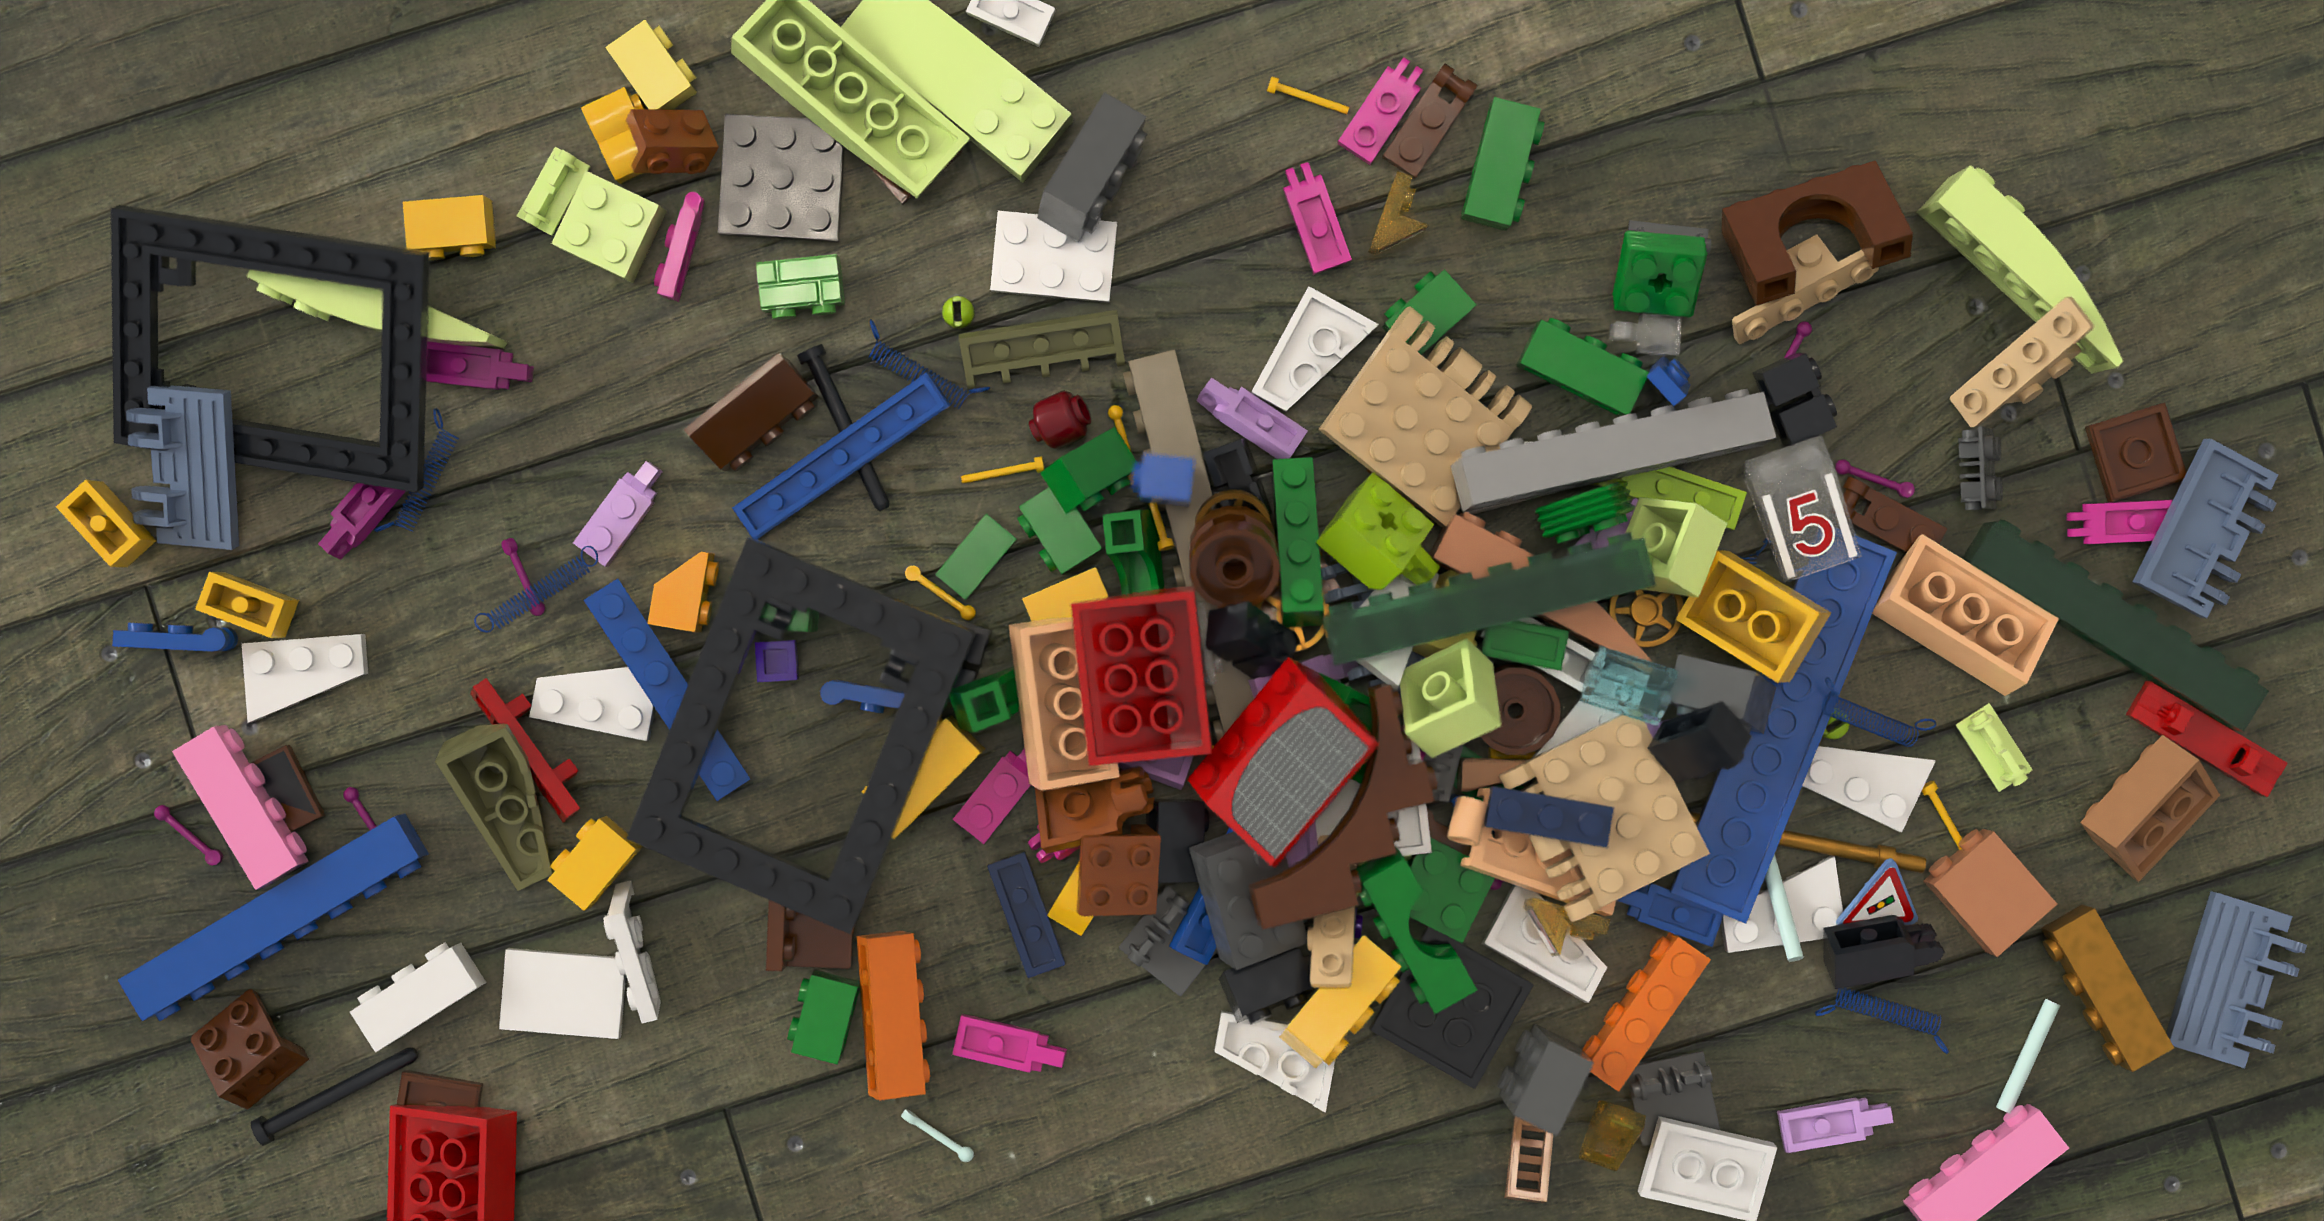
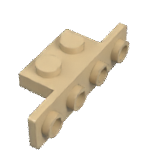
M1816 234L1787 250L1796 268L1795 294L1754 306L1732 319L1734 338L1738 344H1742L1750 339H1758L1772 327L1784 321L1794 320L1804 310L1819 302H1827L1833 299L1840 291L1855 283L1867 281L1879 270V267L1871 269L1862 249L1838 262Z
M2072 297L2064 298L1950 396L1951 402L1970 427H1978L2004 404L2014 402L2026 404L2042 393L2043 388L2041 385L2049 378H2058L2071 369L2073 366L2071 360L2082 352L2076 343L2093 330V323Z
M1322 835V836H1320L1319 839H1318V846H1319L1329 835ZM1358 863L1349 865L1350 870L1357 868ZM1356 906L1315 916L1313 927H1308L1307 945L1308 951H1312L1310 972L1312 987L1348 988L1352 985Z

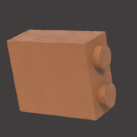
M1975 829L1964 836L1958 845L1962 849L1955 852L1950 858L1948 856L1940 858L1929 868L1928 871L1931 874L1924 880V883L1986 953L1998 957L2051 911L2057 903L1994 831L1986 829L1978 831Z

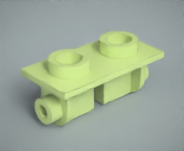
M555 147L518 212L517 217L552 236L569 207L585 171H589L591 166L580 161L570 153Z
M1990 703L1955 724L1998 792L2011 784L2013 786L2020 785L2028 779L2026 774L2031 772L2032 768Z

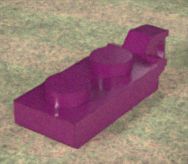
M427 341L426 382L500 390V388L509 389L510 380L532 382L534 366L512 363L513 353H507L501 349L450 345Z
M356 483L332 511L331 515L334 517L330 523L332 528L318 544L329 555L341 560L353 547L356 548L367 538L406 490Z

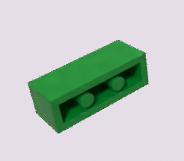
M1497 97L1493 98L1489 105L1460 219L1505 231L1511 226L1512 221L1519 222L1525 199L1518 198L1522 183L1529 184L1535 163L1534 160L1528 159L1532 144L1539 145L1545 122L1538 120L1540 108Z
M1549 318L1548 322L1540 320L1536 323L1516 367L1618 417L1631 413L1649 373L1641 368L1643 365L1642 361L1625 353H1621L1620 357H1617L1605 351L1607 345L1594 337L1586 335L1584 340L1570 334L1571 327L1557 319Z

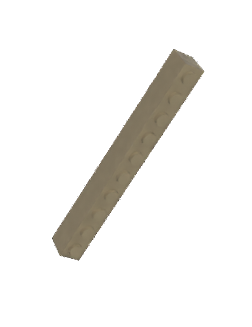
M1174 349L1128 361L1130 371L1123 372L1128 396L1137 395L1140 410L1133 411L1138 434H1147L1150 446L1149 449L1143 450V454L1194 459L1189 507L1157 504L1160 512L1166 510L1170 526L1165 527L1167 537L1173 539L1174 547L1168 551L1176 549L1180 562L1179 565L1173 566L1177 586L1186 587L1194 586L1190 577V535L1195 528L1198 510L1213 495ZM1196 592L1203 664L1206 665L1210 681L1205 682L1208 706L1217 705L1220 719L1213 721L1217 741H1219L1254 699L1248 681L1252 678L1232 666V661L1226 662L1205 648L1208 614L1210 610L1218 609V607L1207 603Z

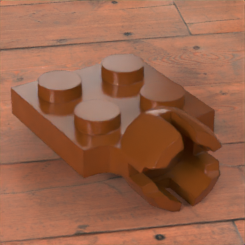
M1134 766L1119 770L1120 777L1042 791L1035 788L1041 849L1048 854L1081 846V837L1083 835H1122V825L1126 819L1149 813L1154 808V797L1148 798L1147 796L1153 793V786L1148 773L1144 772L1142 766Z

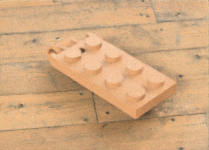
M1490 788L1478 789L1477 797L1483 798V801L1468 797H1457L1447 838L1456 843L1472 846L1469 858H1462L1460 866L1559 901L1557 891L1561 887L1583 878L1578 865L1558 877L1549 878L1546 872L1547 867L1573 855L1570 848L1549 860L1541 862L1529 838L1530 834L1485 827ZM1492 829H1493L1494 832H1495V837H1494V838H1493V836H1492V834H1491V833H1492ZM1588 888L1585 891L1571 898L1563 900L1562 902L1570 903L1571 901L1585 894H1588L1591 891ZM1616 900L1601 907L1594 913L1602 916H1612Z

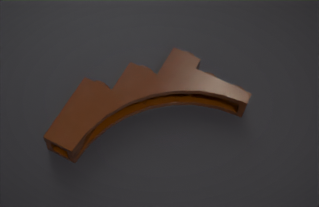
M1382 683L1368 687L1372 717L1371 734L1378 741L1379 745L1368 757L1362 782L1344 817L1332 833L1304 859L1279 874L1248 885L1257 924L1263 930L1358 906L1356 894L1362 893L1361 883L1357 870H1350L1349 865L1397 853L1394 842L1400 841L1399 831L1394 817L1388 818L1387 813L1435 801L1432 791L1437 790L1438 786L1432 766H1426V762L1418 758L1408 760L1407 755L1412 754L1411 740L1405 735V730L1401 731L1398 715L1403 714L1402 702L1398 691H1392L1391 685Z

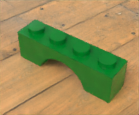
M1313 457L1273 459L1272 489L1280 560L1279 592L1281 621L1286 627L1322 625L1324 603L1319 545L1315 543L1319 535Z
M1151 510L1102 514L1106 555L1116 567L1122 595L1165 589L1161 551H1159L1157 545L1160 539Z
M1014 666L952 690L950 700L960 729L974 733L1011 719L1013 714L1020 711Z
M1395 846L1396 854L1369 860L1355 868L1362 888V893L1358 895L1365 907L1373 904L1379 915L1372 920L1383 939L1386 940L1392 937L1397 948L1392 950L1391 954L1395 961L1402 966L1400 968L1402 973L1410 970L1415 978V981L1409 983V986L1420 1005L1428 1002L1434 1013L1437 1014L1478 990L1451 944L1430 945L1422 943L1410 935V912L1423 891L1397 846Z

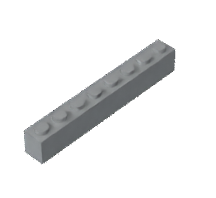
M1742 389L1726 394V400L1712 403L1711 397H1705L1689 402L1687 409L1675 411L1674 406L1669 405L1650 411V417L1641 419L1637 418L1636 413L1617 417L1613 419V425L1600 427L1599 422L1596 421L1577 426L1575 428L1576 433L1563 436L1561 430H1553L1538 435V441L1524 444L1523 438H1517L1500 443V449L1486 452L1484 446L1461 452L1462 458L1451 465L1462 512L1762 447L1776 439L1765 394L1760 392L1750 395L1748 389Z

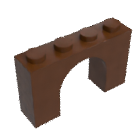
M1876 160L1862 165H1852L1843 171L1824 177H1814L1805 183L1793 187L1776 189L1767 195L1748 201H1739L1722 209V234L1756 306L1795 294L1796 268L1781 237L1790 227L1804 220L1829 219L1847 227L1855 235L1871 269L1911 256L1913 232Z

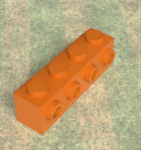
M906 931L856 936L868 1095L879 1101L926 1094L925 1083H928L930 1080V1069L927 1060L923 1059L922 1043H926L927 1030L924 1020L920 1019L919 1003H923L924 1000L923 985L921 980L917 979L916 963H920L921 960L919 942L917 939H914L913 933Z
M1669 932L1666 937L1662 936L1655 943L1649 954L1651 959L1643 970L1639 969L1632 976L1626 987L1628 992L1620 1003H1614L1604 1017L1605 1025L1598 1035H1592L1582 1048L1585 1054L1594 1062L1590 1072L1618 1092L1711 961L1710 958L1673 933Z

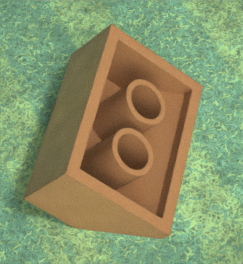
M2162 735L2154 744L2147 746L2143 750L2140 759L2127 773L2120 775L2115 780L2112 789L2100 802L2094 803L2087 810L2085 818L2080 823L2090 838L2133 879L2139 882L2217 800L2220 794L2200 760Z

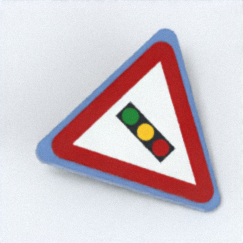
M1888 858L1884 861L1870 880L1864 883L1865 886L1836 920V924L1841 925L1896 915L1902 918L1905 925L1917 922L1918 916L1894 859Z

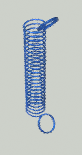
M871 319L870 326L876 340L880 339L877 328ZM878 340L876 341L875 347L873 348L872 352L870 353V355H869V357H868V358H870V357L872 356V354H873V352H874V349H875L876 346L880 343L879 349L877 350L876 354L874 355V357H873V359H872V361H873V360L876 358V356H877L878 351L880 350V348L884 345L883 351L881 352L880 356L878 357L876 363L880 360V358H881V356H882V353H883V352L885 351V349H886V348H885V343L882 344V342H881V341L878 342ZM891 348V349H892V352H891L890 357H891L895 352H896V354H895V357H894V359L892 360L891 364L889 365L888 370L890 369V367H891L892 364H893V361L895 360V358H896L899 354H900V356H899L898 361L896 362L895 366L893 367L892 372L894 371V369H895L896 366H897V363L899 362V360H900L902 357H903V360H902V363L900 364V366H899V368H898V370L896 371L895 374L898 373V371L900 370L901 365H902L903 362L907 359V362H906V364H905V366H904L902 372H901L900 375H899V376H901L902 373L904 372L905 367H906V366L908 365V363L911 361V364H910V366H909V368H908L906 374H905L904 377H903V378H905L906 375L908 374L909 369H910V368L912 367V365H913V364H912L913 360H912V359L909 360V357H906V358H905V355H902V356H901V352H899V353L897 354V350H895V351L893 352V348ZM886 355L884 356L880 365H882V363L884 362ZM890 357L888 358L884 367H886V365L888 364ZM916 361L914 362V363H915V366H914V368H913V370H912L910 376L908 377L907 381L910 379V377H911L913 371L917 368V366H916L917 362H916ZM919 363V364H918V365H919V368H918V370H917V372H916V374H915L913 380L911 381V383L914 381V379H915L917 373H918L922 368H923V370H922V372H921V374H920L919 377H921L922 374H923L926 370H927V372H928V368H926L925 370H924V366H922V367L920 368V363ZM930 370L929 373L931 372V377L934 375V381L938 377L936 384H938L939 381L942 379V382L939 386L940 388L944 384V377L940 378V375L936 376V372L932 374V370ZM946 379V380H945V381H946V384H945V386H944V388H943V390H942V393H943V391L945 390V388H946V387L949 385V383H950V386H949V388H948V390H947V392H946V394H945V397H946V395H947V393L949 392V390L954 386V388H953V390H952V392H951V394H950V396H949V398H948V401H949V399H950L951 395L953 394V392L958 388V390H957V392H956V394H955V396H954V398H953V400H952V402H951V405H952V403H953L955 397H956V396L958 395V393L962 390V392H961V394H960V396H959V398H958V400H957V402H956V404H955V406H954V408H955L956 405H957V403H958V401H959V399H960V398L962 397V395L965 393V396H964V398H963V400H962V402H961V404H960V406H959V408H958V410H959L960 407H961V405H962V403L964 402V400L967 398V396H968L969 394L987 391V390H990V387H982V388L971 389V390H969L970 393L967 394V390H965V391L963 392V388H961L960 390H959V386H957V387L955 388V383H954L952 386H951V381L947 384L948 380Z
M434 408L433 415L436 426L438 427V429H441L444 432L439 431V434H441L442 436L437 435V438H439L440 440L435 439V442H437L438 444L433 443V446H435L436 448L431 447V450H433L434 452L429 451V454H431L432 456L427 455V458L430 460L425 459V462L428 464L424 463V467H426L424 469L434 472L441 476V474L433 471L427 466L436 468L443 472V470L435 467L429 462L438 464L445 468V466L439 464L431 458L440 460L447 464V462L441 460L433 454L442 456L449 460V458L443 456L435 450L441 451L451 456V454L445 452L437 446L443 447L453 452V450L447 448L439 442L445 443L455 448V446L449 444L441 438L447 439L456 444L457 442L453 441L452 439L448 438L443 434L449 435L458 440L459 438L442 429L443 421L441 414L437 408ZM436 411L440 419L441 427L439 426L436 418ZM428 472L424 473V474H426V475L432 476V477H434V478H436V479L439 480V478H437V477L431 475V474L428 473ZM424 476V479L430 480V481H432V482H434V483L437 484V482H435V481L429 479L428 477ZM424 481L425 484H428V485H430V486H432V487L435 488V486H433V485L427 483L426 481ZM422 489L420 490L421 492H424V493H426V494H428V495L431 496V494H429V493L423 491ZM409 491V494H410V495H412L411 493H413V494L422 496V497H424V498H426V499L429 500V498H427V497L421 495V494L418 493V492H415V493H414V492H410V491ZM407 495V498H408V499H410L409 497H411V498L420 500V501H422V502H424V503L427 504V502H425V501H423V500L417 498V497L414 496V495H412V496H408V495ZM405 499V502L407 504L403 503V506L405 508L401 507V510L403 512L399 511V514L401 516H397V518L399 519L395 520L397 524H394V522L392 521L391 523H387L375 528L374 532L384 530L392 525H397L408 529L407 527L397 522L399 521L410 525L409 523L405 522L399 517L412 521L411 519L407 518L401 513L414 517L413 515L409 514L403 509L416 513L415 511L411 510L405 505L416 508L422 512L423 510L413 506L407 501L418 504L424 508L425 506L415 502L412 499Z
M585 546L581 550L582 562L576 556L581 568L574 559L572 561L577 570L568 561L574 572L572 575L576 580H579L576 573L582 578L579 569L586 575L583 567L590 573L588 567H592L598 562V553L591 546ZM586 547L593 549L596 554V562L593 565L586 564L583 559V550ZM564 564L565 567H566V569L568 570L570 576H569L568 574H567V575L565 574L566 571L563 569L562 566H560V567H561L563 573L565 574L566 578L562 575V573H561L558 569H557V572L559 573V575H560L561 578L563 577V578L565 579V581H566L569 585H571V583H570L568 577L570 578V580H571L573 583H574L575 581H574V579H573V577H572V575H571V573H570L571 570L568 568V566H567L566 564ZM554 571L553 574L556 577L558 583L549 573V576L552 579L554 585L547 578V576H545L547 582L550 585V587L547 584L545 585L547 591L539 581L537 582L540 588L542 589L543 593L540 591V589L536 586L535 583L533 584L538 594L535 592L532 586H530V589L534 594V596L531 593L529 594L531 598L530 602L534 607H536V605L532 597L537 602L538 599L536 595L539 597L541 593L543 597L547 600L548 598L545 592L548 594L549 597H552L548 588L555 595L552 586L557 592H559L556 584L558 586H561L559 580L561 581V579L557 576V574ZM522 591V593H523L524 597L526 598L527 602H526V601L524 600V598L520 595V593H518L520 599H521V600L523 599L524 602H523V604H522V603L519 601V599H518L516 596H514V598L516 599V601H517V603H518V605H517L515 602L513 603L515 609H514L513 606L509 603L508 600H507L506 602H507L508 606L510 607L511 611L508 609V607H507L504 603H502V604H503L505 610L507 611V613H506V612L503 610V608L499 605V608H500L502 614L504 615V613H505V614L507 615V617L510 619L511 622H513V620H512V618H511L509 612L512 614V616H513L515 619H517V618H516V616H515L513 610L516 612V614H517L519 617H521V615L519 614V612H518L516 606H517L518 609L521 611V610H522V608H521V606H520V604H521V605L523 606V608L528 612V609H527V607H526V605H525V603H526V604L528 605V607L532 610V607H531V605H530V603H529V601H528L529 597L525 594L524 591ZM495 608V611L498 614L499 618L491 610V613L494 616L495 620L491 617L489 613L478 614L486 615L487 617H489V619L492 622L491 630L486 631L481 629L476 622V618L478 615L475 616L474 623L480 631L486 633L492 631L494 628V622L496 623L498 628L501 629L497 619L505 627V624L503 623L500 615L502 616V614L497 610V608ZM502 616V618L505 620V622H506L507 624H509L507 618H506V617L504 618V617Z
M1829 677L1825 678V683L1832 693L1827 695L1822 703V711L1828 716L1906 747L1915 744L1919 735L1918 730H1931L1936 726V721L1933 719L1917 721L1915 723L1917 738L1913 744L1907 746L1914 739V727L1837 697L1838 693L1834 683ZM1828 681L1831 683V685H1832V687H1833V689H1834V692H1833V690L1831 689V687H1830ZM1832 695V696L1829 698V700H1830L1832 697H1835V698L1832 700V702H1831V704H1830V706H1829V714H1828V712H1827V705H1828L1829 700H1828L1827 703H1826V708H1825L1826 713L1824 712L1823 705H1824V702H1825L1826 698H1827L1828 696ZM1837 698V701L1833 706V711L1830 712L1831 705L1833 701ZM1923 721L1935 723L1929 728H1919L1916 726ZM1908 728H1910L1911 731L1910 736L1913 728L1914 735L1912 740L1909 743L1904 744L1910 739L1909 736V738L1905 742L1903 741L1908 734Z
M1841 988L1839 999L1840 989L1838 990L1835 1005L1825 1006L1815 1012L1816 1016H1822L1836 1009L1835 1006H1841L1842 1009L1858 1011L1859 1014L1871 1015V1017L1876 1019L1880 1018V1020H1888L1889 1023L1893 1022V1024L1902 1025V1014L1906 1007L1904 1015L1905 1024L1902 1026L1936 1035L1934 1039L1945 1054L1949 1053L1943 1041L1936 1034L1940 1028L1941 1015L1937 1018V1014L1934 1016L1928 1012L1924 1014V1010L1920 1012V1009L1916 1011L1915 1008L1911 1011V1007L1907 1009V1006L1903 1007L1902 1004L1898 1007V1003L1894 1005V1002H1891L1893 1007L1889 1016L1891 1007L1889 1000L1885 1004V999L1881 1002V998L1877 1000V997L1873 998L1870 995L1871 1003L1868 1008L1870 997L1868 998V994L1864 996V993H1861V995L1863 994L1861 1002L1862 1011L1859 1012L1860 992L1858 991L1855 995V990L1851 993V989L1847 991V988H1844L1843 992ZM1849 990H1850L1849 998H1848V1001H1847V1003H1846L1847 995H1848V992H1849ZM1853 992H1854L1853 1000H1852V1003H1851V1005H1850L1851 997H1852V994H1853ZM1857 994H1858L1857 1003H1856V1005H1855V1007H1854L1855 1000H1856V996H1857ZM1867 996L1866 1004H1865V1006H1864V1008H1863L1864 1000H1865V997ZM1876 998V1000H1875V1005H1874V1008H1873V1010H1872V1005H1873L1874 999ZM1880 999L1879 1008L1876 1012L1877 1004ZM1883 1001H1884L1883 1010H1882V1012H1881V1014H1880L1881 1006H1882V1003H1883ZM1887 1003H1888V1009H1887V1012H1886V1014H1885V1016H1884L1885 1009H1886V1005H1887ZM1897 1005L1896 1014H1895V1016H1894V1018H1893L1894 1009H1895V1006ZM1901 1006L1900 1016L1897 1019L1899 1008ZM1833 1007L1832 1009H1830V1010H1828V1011H1826V1012L1819 1013V1012H1821L1822 1010H1825V1009H1827V1008ZM1909 1008H1910L1909 1017H1908V1019H1907V1021H1906L1907 1012H1908V1010H1909ZM1913 1010H1914V1016H1913V1019H1912V1021H1911V1023H1910L1911 1015H1912V1012H1913ZM1919 1011L1917 1021L1914 1025L1916 1014ZM1923 1012L1922 1021H1921V1023H1920V1025H1919L1920 1016H1921V1013ZM1927 1014V1020H1926V1023H1925V1025H1924V1027H1923L1924 1018H1925V1015ZM1932 1014L1931 1022H1930V1025H1929V1027H1928V1029H1927L1929 1017H1930V1015ZM1936 1016L1935 1025L1932 1029L1933 1019ZM1940 1017L1939 1027L1936 1031L1937 1021Z

